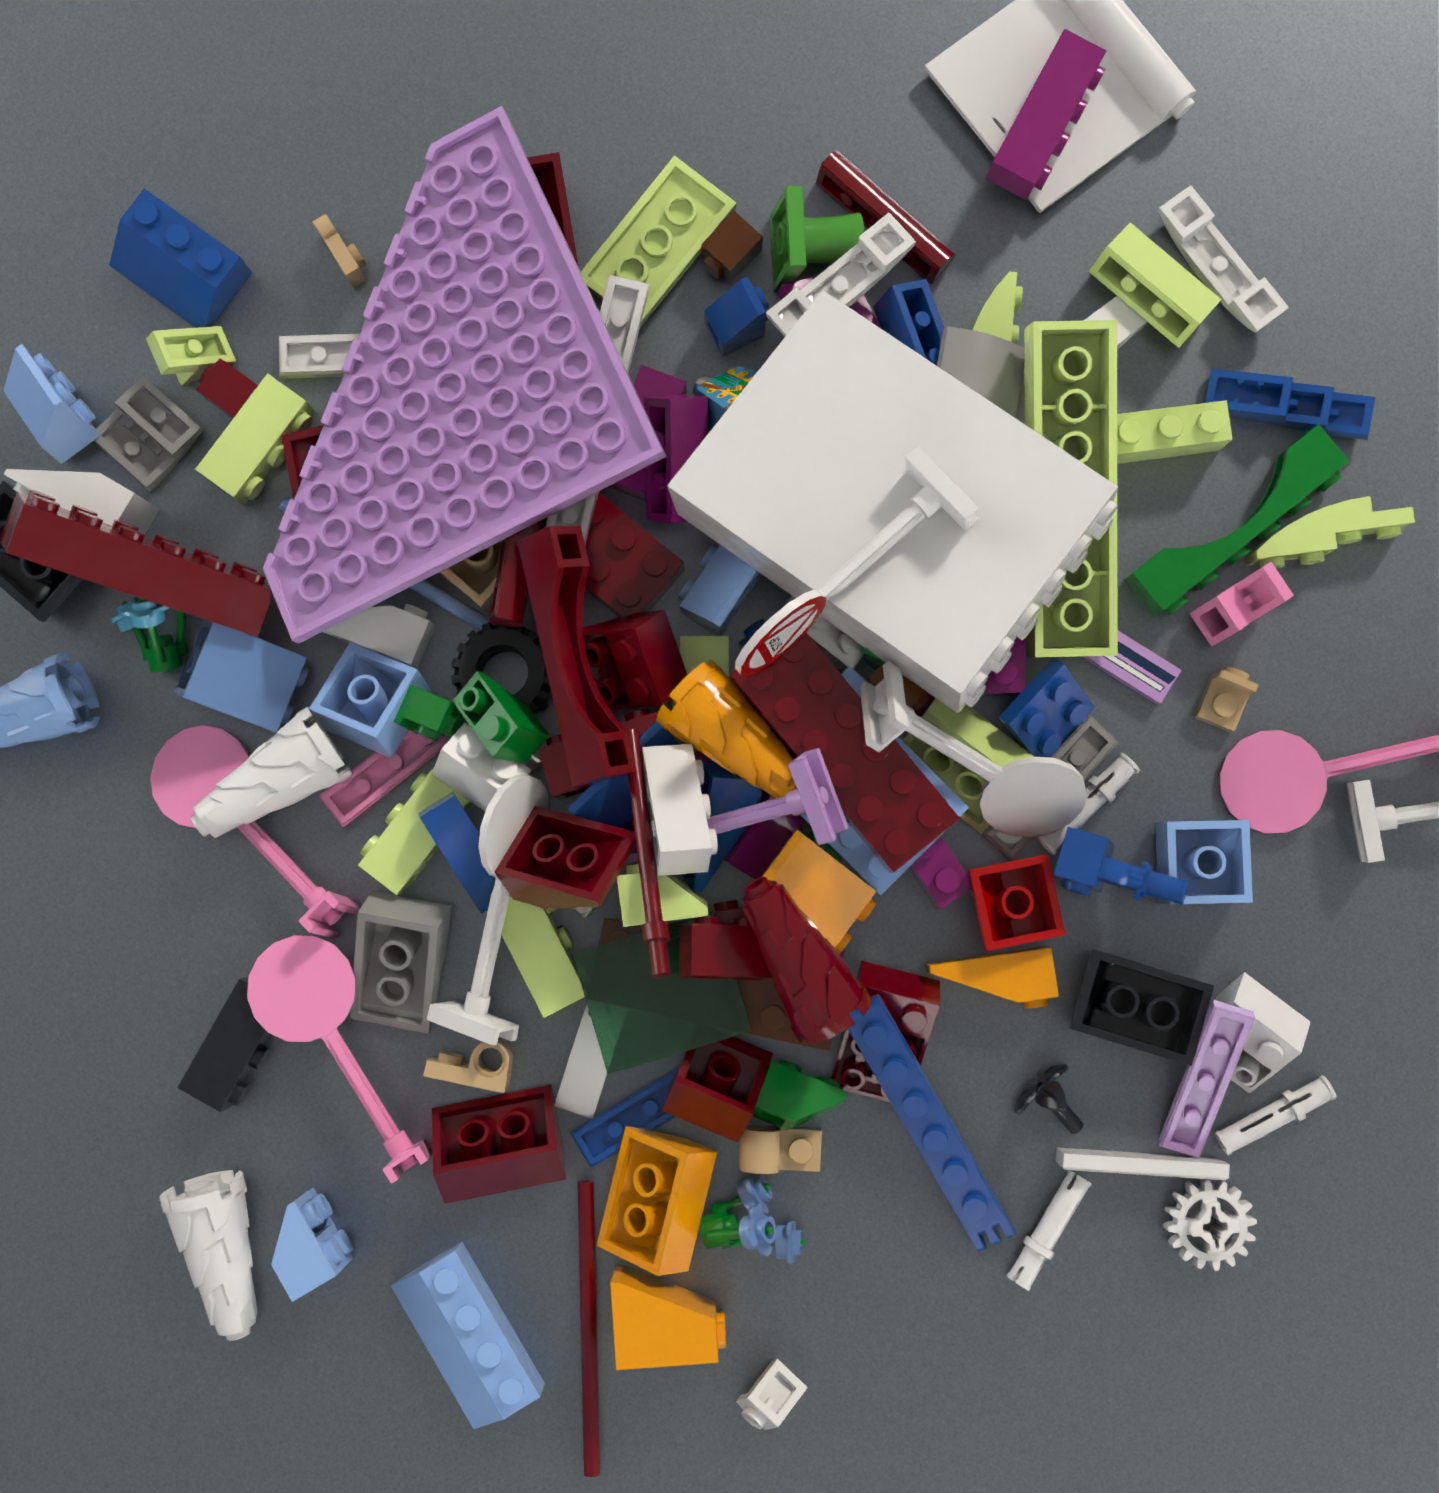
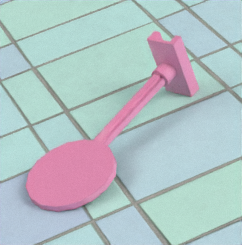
M201 725L184 729L167 740L155 757L150 776L153 798L162 813L181 826L196 828L190 818L196 813L193 806L217 787V783L241 766L250 755L239 739L222 728ZM256 821L237 827L305 899L303 903L309 910L298 920L309 933L336 939L341 933L333 924L345 912L357 915L361 906L352 898L330 891L326 892L323 887H317Z
M1283 730L1259 731L1241 739L1226 754L1219 773L1220 795L1228 812L1234 818L1250 821V829L1265 834L1287 833L1305 825L1320 810L1327 792L1328 777L1438 752L1439 735L1322 761L1317 750L1300 736Z
M293 935L277 941L257 958L248 976L247 999L253 1016L269 1034L285 1041L311 1042L321 1038L325 1042L385 1140L382 1144L392 1160L382 1170L392 1184L407 1169L418 1162L421 1165L428 1161L432 1151L425 1140L412 1144L405 1131L398 1129L338 1031V1027L346 1020L355 1001L356 978L350 961L335 944L316 936Z

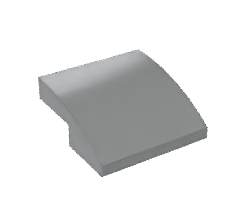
M945 327L942 331L937 366L1016 418L1025 363V348L986 333L964 328Z
M143 375L115 401L118 408L96 428L100 436L93 442L147 491L151 492L180 462L203 430Z

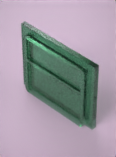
M714 910V911H710L709 914H708V916H701V917H718V916H717L716 910ZM687 918L668 924L670 941L666 943L670 975L666 977H652L649 945L644 944L643 932L573 953L589 1009L588 1015L591 1017L607 1074L752 1031L737 980L680 978V928L694 923V918Z

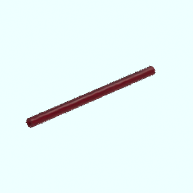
M583 1180L577 1182L584 1476L596 1477L600 1475L594 1181Z

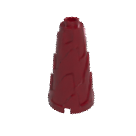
M760 877L750 882L744 888L746 894L742 901L746 907L742 909L759 941L763 959L773 977V985L788 1015V1019L791 1022V1030L797 1040L802 1044L805 1038L808 1045L833 1038L853 1026L855 1022L850 1014L858 1008L862 1016H864L872 1003V997L866 986L856 979L831 943L822 936L818 928L797 906L783 884L778 885L775 880L768 881L767 877Z

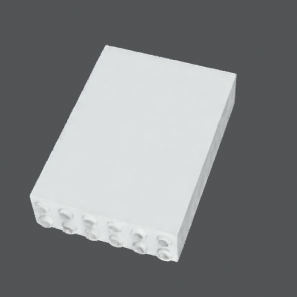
M822 290L667 487L679 516L790 595L797 598L803 593L815 589L820 590L837 569L911 504L910 499L923 487L907 472L905 456L918 445L979 507V510L975 513L979 520L965 531L942 507L928 519L924 517L849 586L830 597L826 601L820 616L883 661H890L900 667L904 676L959 714L966 704L972 708L980 699L986 689L984 684L991 670L998 674L1012 655L1010 650L1014 645L1016 637L1024 640L1038 620L1035 617L1041 608V604L1043 603L1049 607L1058 596L1063 587L1061 582L1067 574L1066 571L1068 570L1074 574L1088 554L1086 550L1092 541V537L1099 541L1113 522L1111 517L1118 507L1113 502L1118 486Z

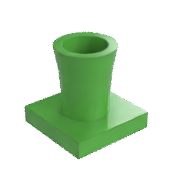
M787 185L770 214L773 292H779L783 284L795 282L806 267V263L832 265L853 248L858 242V237L865 232L862 215L860 213H852L831 217H804L803 186Z

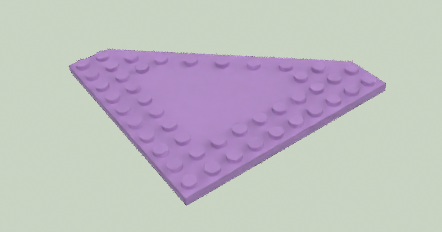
M502 106L430 144L425 157L427 162L420 182H415L404 210L407 216L400 233H395L383 264L386 266L379 286H374L363 313L365 322L358 339H353L342 366L344 375L337 393L332 392L321 419L323 424L322 431L316 446L311 445L299 476L303 479L295 499L289 500L278 528L281 534L273 554L268 553L264 563V573L290 638L298 644L667 457L509 117Z

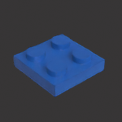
M1053 657L1000 715L999 719L1019 745L1034 757H1051L1059 750L1061 744L1078 725L1085 721L1088 714L1095 707L1066 665Z

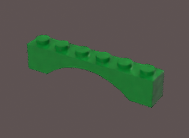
M1318 424L1276 457L1272 478L1263 499L1252 515L1237 530L1228 536L1204 545L1187 548H1163L1126 577L1124 581L1153 616L1164 610L1171 615L1189 600L1185 593L1196 585L1202 590L1220 576L1215 569L1227 560L1232 566L1251 550L1246 544L1258 536L1263 541L1280 528L1281 524L1277 521L1278 518L1287 511L1294 516L1312 502L1308 494L1319 487L1324 492L1343 476L1338 470L1346 465L1349 459Z

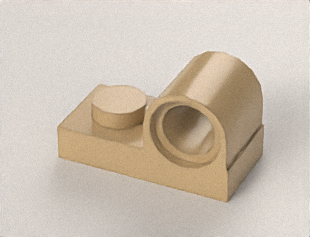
M498 1038L497 1045L481 1042L473 1050L469 1064L463 1062L464 1056L440 1051L438 1057L432 1056L426 1061L424 1077L505 1093L509 1089L514 1052L506 1040ZM486 1048H494L501 1053L502 1065L500 1068L491 1069L484 1064L482 1054Z
M747 1125L739 1141L738 1168L743 1172L755 1174L778 1173L779 1170L820 1172L822 1129L794 1127L786 1131L777 1126Z

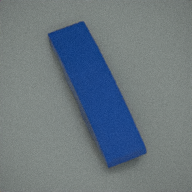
M1211 369L1205 403L1227 400L1228 412L1231 416L1303 431H1310L1319 424L1328 435L1368 440L1376 397L1334 392V387L1293 383V377Z

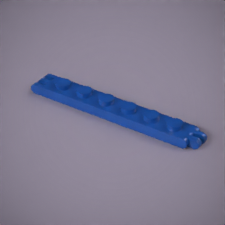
M879 994L872 996L871 1006L864 1016H862L858 1008L850 1014L855 1024L848 1028L974 1246L978 1252L987 1249L986 1242L981 1235L983 1233L987 1234L993 1245L1002 1242L996 1229L998 1226H1001L1007 1238L1015 1236L1016 1231L886 1005Z

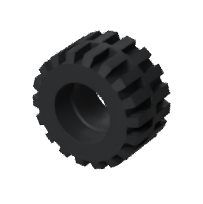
M489 622L481 625L483 629L477 633L472 630L467 634L469 637L468 641L465 644L460 642L456 649L459 655L457 659L453 658L451 665L455 669L454 675H451L452 684L456 686L457 695L476 671L483 672L485 665L493 656L502 652H515L526 661L528 677L524 686L513 695L530 707L534 714L540 710L543 712L548 705L546 703L552 697L539 636L533 630H528L524 625L523 627L492 625Z

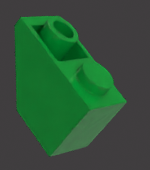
M476 671L453 700V703L492 758L525 765L549 737V733L530 707L483 672Z
M772 1060L752 1116L787 1131L838 1109L846 1100L848 1092L840 1089L839 1083L828 1077L817 1076V1078L802 1073L801 1067L792 1062L780 1060L778 1063Z

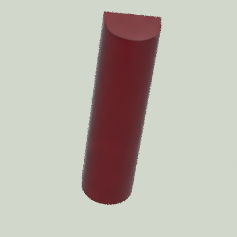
M838 150L832 152L821 163L816 184L850 214L860 213L864 226L867 229L887 213H890L916 241L914 247L902 260L923 279H927L929 284H933L951 264L956 254Z
M542 520L503 540L489 614V621L492 624L508 627H523L529 591L517 541L540 531Z

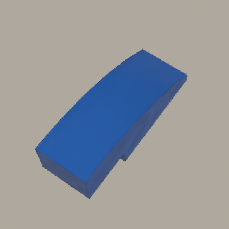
M452 792L420 811L418 815L482 914L488 910L496 878L489 875L483 867L478 848L480 834L458 798Z

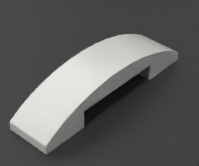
M1191 185L1159 207L1158 213L1168 233L1189 266L1202 283L1222 299L1220 303L1248 329L1257 333L1289 309L1288 305L1265 277L1261 280L1255 277L1212 223L1215 214Z
M887 213L858 237V242L853 248L801 290L796 287L766 312L767 318L786 336L822 290L846 306H851L881 280L914 247L916 241L890 213Z
M588 999L559 1088L555 1107L593 1119L629 1008Z

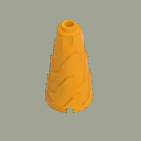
M709 659L708 664L705 662L701 663L676 686L669 695L674 700L673 704H675L672 711L664 704L660 708L656 721L666 731H669L684 743L692 744L694 749L702 752L730 773L737 774L752 786L762 789L775 799L786 796L788 791L797 789L788 766L794 760L793 757L788 753L785 745L770 730L771 727L745 699L734 682L714 661Z

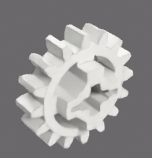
M1200 1179L1199 1188H1196L1189 1181L1185 1182L1187 1193L1184 1196L1175 1191L1172 1193V1196L1178 1202L1176 1207L1165 1206V1211L1173 1216V1221L1163 1223V1228L1175 1233V1235L1168 1239V1243L1173 1248L1181 1247L1178 1255L1183 1260L1188 1261L1193 1257V1265L1199 1269L1205 1266L1206 1261H1208L1209 1266L1214 1271H1219L1221 1260H1224L1232 1267L1235 1266L1233 1255L1238 1252L1241 1255L1247 1256L1248 1251L1243 1246L1244 1241H1255L1256 1239L1247 1230L1249 1226L1257 1224V1219L1245 1214L1253 1207L1252 1204L1247 1200H1239L1242 1192L1233 1186L1227 1191V1182L1223 1180H1217L1212 1187L1209 1179ZM1217 1197L1224 1199L1230 1205L1233 1212L1221 1211ZM1196 1202V1205H1195V1206L1192 1208V1210L1187 1214V1212H1188V1210L1190 1209V1207ZM1210 1216L1217 1220L1216 1223L1210 1224V1231H1207L1203 1228V1224L1210 1223ZM1186 1235H1191L1192 1237L1199 1236L1203 1250L1194 1247Z

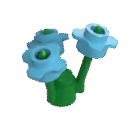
M135 596L130 602L124 601L122 606L115 609L117 616L110 620L111 623H117L121 633L133 630L141 647L143 660L148 661L150 672H164L183 666L181 655L188 654L185 640L186 613L177 610L176 641H173L171 634L158 635L156 625L165 621L166 615L164 610L169 609V607ZM142 628H147L149 635L148 639L146 638Z

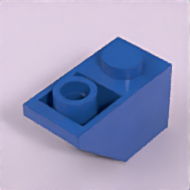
M748 276L739 280L704 311L705 325L722 357L764 337L765 322L768 321L766 309L769 308V304L761 287L753 288Z

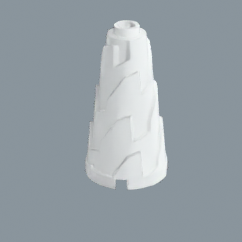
M308 707L297 712L293 719L276 732L277 734L259 746L241 766L217 783V787L193 806L196 813L190 818L203 837L211 834L214 838H217L243 824L248 825L273 811L295 804L319 790L343 782L353 775L349 765L341 768L345 765L342 761L344 757L319 721L314 718L308 723L306 722V720L313 716Z
M225 1170L184 1181L185 1193L177 1196L173 1186L160 1195L159 1200L162 1212L166 1214L178 1251L179 1253L183 1252L194 1287L199 1289L210 1325H215L218 1335L226 1336L228 1341H233L251 1333L250 1327L256 1323L258 1307L251 1273L253 1261L247 1229L250 1227L245 1196L247 1187L242 1171L239 1170L234 1176L233 1170Z

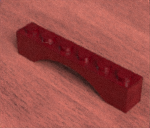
M581 525L548 526L518 540L517 543L572 786L604 782L636 772L637 770L628 731L617 720L603 700L593 679L587 659L583 636L582 608L590 564Z

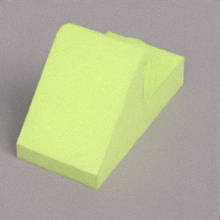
M221 326L155 330L146 338L161 375L176 374L181 385H187L199 380L203 371L208 366L215 365L219 358L229 365H233L236 362Z

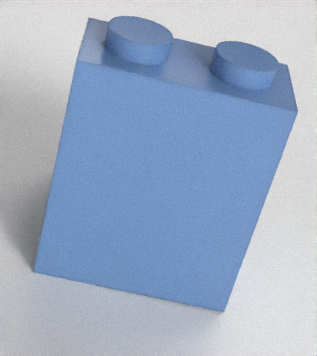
M203 619L174 694L277 732L279 726L284 727L291 717L294 705L289 703L294 689H300L304 684L308 673V667L304 666L307 657L244 632Z

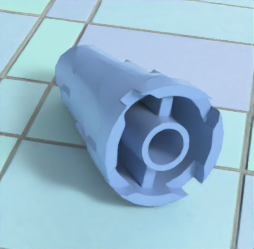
M62 652L43 659V663L25 671L19 678L0 686V748L52 739L73 732L82 733L98 725L100 715L90 717V710L99 708L94 686L80 662L72 665L66 662L73 655Z

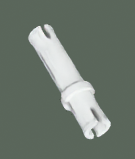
M1121 753L1098 777L1092 776L1088 780L1089 786L1086 788L1087 799L1083 811L1070 824L1053 833L1035 836L1037 841L1049 853L1054 855L1063 845L1067 827L1079 830L1104 804H1111L1117 798L1115 794L1135 774L1140 772L1139 767L1126 754Z
M1322 1075L1294 1092L1287 1090L1281 1093V1099L1249 1114L1247 1117L1220 1131L1214 1132V1135L1224 1153L1229 1156L1236 1150L1266 1136L1293 1120L1300 1122L1306 1119V1113L1331 1100H1335L1337 1096L1330 1082Z
M1071 1170L1067 1171L1068 1174L1032 1235L1025 1236L1023 1240L1025 1247L1010 1272L1006 1275L1010 1280L1015 1281L1016 1284L1030 1291L1031 1285L1047 1259L1052 1260L1055 1255L1052 1249L1088 1188L1092 1185V1183Z

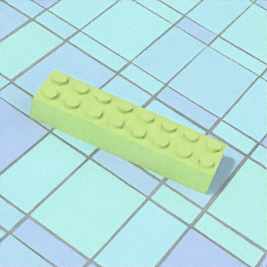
M1117 320L1032 322L1024 329L1025 425L1117 485ZM1116 492V495H1115V498H1114V501H1113V502L1116 503V504H1117V492ZM1117 509L1111 517L1113 522L1102 538L1098 541L1092 537V541L1086 550L1088 554L1076 572L1073 574L1068 570L1066 571L1067 574L1061 582L1063 587L1049 607L1043 603L1041 604V608L1035 617L1038 620L1026 637V656H1118Z

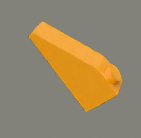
M1041 946L925 964L926 972L1018 1003L1023 1002L1024 1008L1048 1006V998L1059 997L1051 947Z

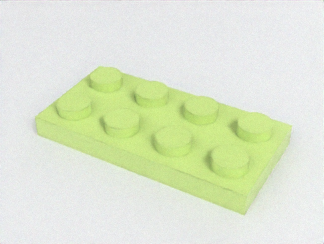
M674 155L582 269L581 274L589 291L603 301L609 275L649 284L650 290L640 325L641 328L700 255L701 244L733 210H736L737 203Z

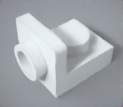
M775 1359L771 1361L748 1393L740 1395L736 1403L743 1409L741 1414L744 1419L753 1427L759 1430L762 1428L765 1430L779 1427L808 1387L782 1362Z

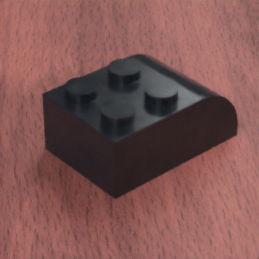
M5 481L0 483V537L17 491L13 490L14 486ZM0 542V587L41 622H46L83 579L8 554Z
M1092 949L1069 1028L1192 1066L1214 985Z

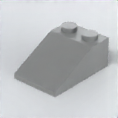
M374 890L371 892L357 913L353 969L356 978L355 1001L350 1011V1019L429 1034L432 1022L427 1020L430 1004L436 1003L448 944L451 905Z

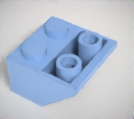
M21 344L15 348L3 392L41 448L62 464L100 436L91 423L95 416L81 399L76 400L72 394L76 391V388L63 372H57L41 352L35 356Z
M314 1187L287 1205L271 1263L292 1302L337 1276L353 1259L350 1253L353 1251V1246L348 1235L342 1229L337 1230L330 1217L333 1214L330 1203L322 1193L317 1194Z

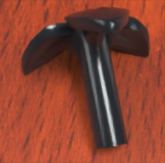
M1067 1064L1052 1066L1038 1073V1082L1036 1084L1028 1083L1020 1093L1016 1102L1015 1113L1017 1115L1021 1114L1035 1099L1037 1104L1051 1110L1071 1134L1080 1132L1084 1123L1066 1104L1065 1093L1060 1083L1054 1081L1069 1069Z

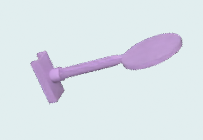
M819 748L802 753L788 764L797 789L788 791L786 796L707 819L708 828L715 829L716 834L788 814L797 816L806 813L818 845L833 842L837 839L835 833L845 831L849 827ZM636 845L624 865L638 861Z

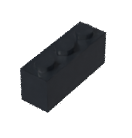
M248 977L240 978L237 981L177 1087L219 1112L230 1108L232 1105L238 1106L250 1087V1084L245 1081L253 1068L258 1070L262 1066L270 1052V1048L266 1047V1044L272 1034H269L254 1018L247 999Z

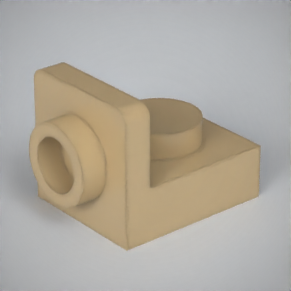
M1227 667L1226 670L1216 671L1210 675L1193 718L1229 733L1235 732L1249 695L1256 693L1259 685L1248 680L1250 677L1248 673L1236 668Z

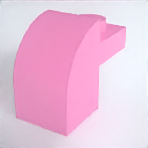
M1270 562L1189 614L1212 647L1240 631L1255 619L1286 602L1294 595L1273 563Z

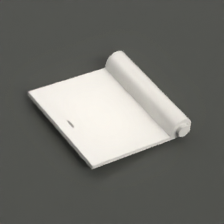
M1014 0L924 66L927 74L995 157L1064 28L1106 50L1099 66L1106 69L1094 92L1088 88L1084 92L1082 99L1086 100L1088 104L1077 124L1071 121L1068 122L1064 132L1070 134V137L1060 156L1057 157L1051 154L1046 163L1047 166L1053 169L1042 190L1034 187L1028 197V200L1039 213L1054 204L1171 116H1174L1177 120L1195 104L1192 99L1197 92L1123 0Z

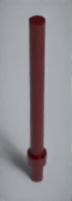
M631 729L627 731L637 771L627 774L646 921L642 925L644 944L649 945L652 977L662 978L670 975L666 943L670 941L668 922L663 921L639 731Z

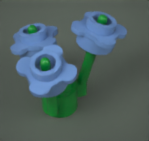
M746 1172L748 1178L737 1183L739 1196L724 1203L713 1204L712 1214L702 1215L699 1230L702 1242L707 1249L721 1246L723 1249L745 1247L748 1250L758 1249L760 1255L764 1257L769 1256L772 1247H775L776 1258L787 1259L788 1264L795 1263L796 1255L803 1254V1246H805L806 1241L803 1239V1231L796 1230V1222L791 1221L787 1225L775 1226L773 1217L766 1216L769 1214L767 1203L772 1199L770 1184L767 1183L763 1176L757 1178L755 1173ZM744 1204L745 1208L749 1211V1215H745L739 1222L737 1215L729 1214V1211Z

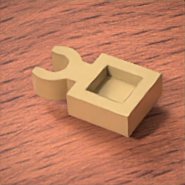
M327 214L314 220L313 224L352 287L355 288L367 281L360 269L366 263L354 243L346 247Z

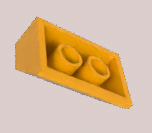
M625 1126L596 1246L656 1276L689 1271L718 1151L684 1137Z

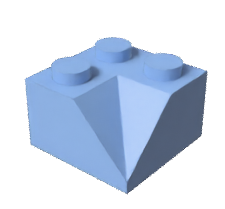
M350 642L309 710L326 731L392 758L408 732V729L393 721L409 686L413 685L430 693L432 691L418 669Z
M1249 820L1155 823L1157 872L1189 881L1183 904L1253 903ZM1158 898V904H1178Z

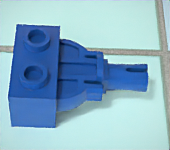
M1067 827L1054 875L1063 882L1062 887L1066 888L1067 891L1090 897L1092 890L1102 893L1104 883L1134 890L1133 899L1138 901L1141 898H1145V896H1150L1183 905L1189 881L1153 871V866L1144 861L1141 868L1111 859L1115 846L1109 838Z

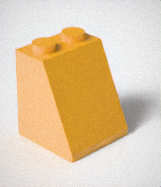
M798 830L792 834L761 876L767 877L768 881L775 880L778 885H784L797 906L808 916L838 954L843 951L852 938L847 931L857 919L863 923L877 904L871 899L877 892Z
M625 1265L615 1266L610 1285L616 1370L719 1363V1349L726 1348L725 1312L716 1311L715 1299Z

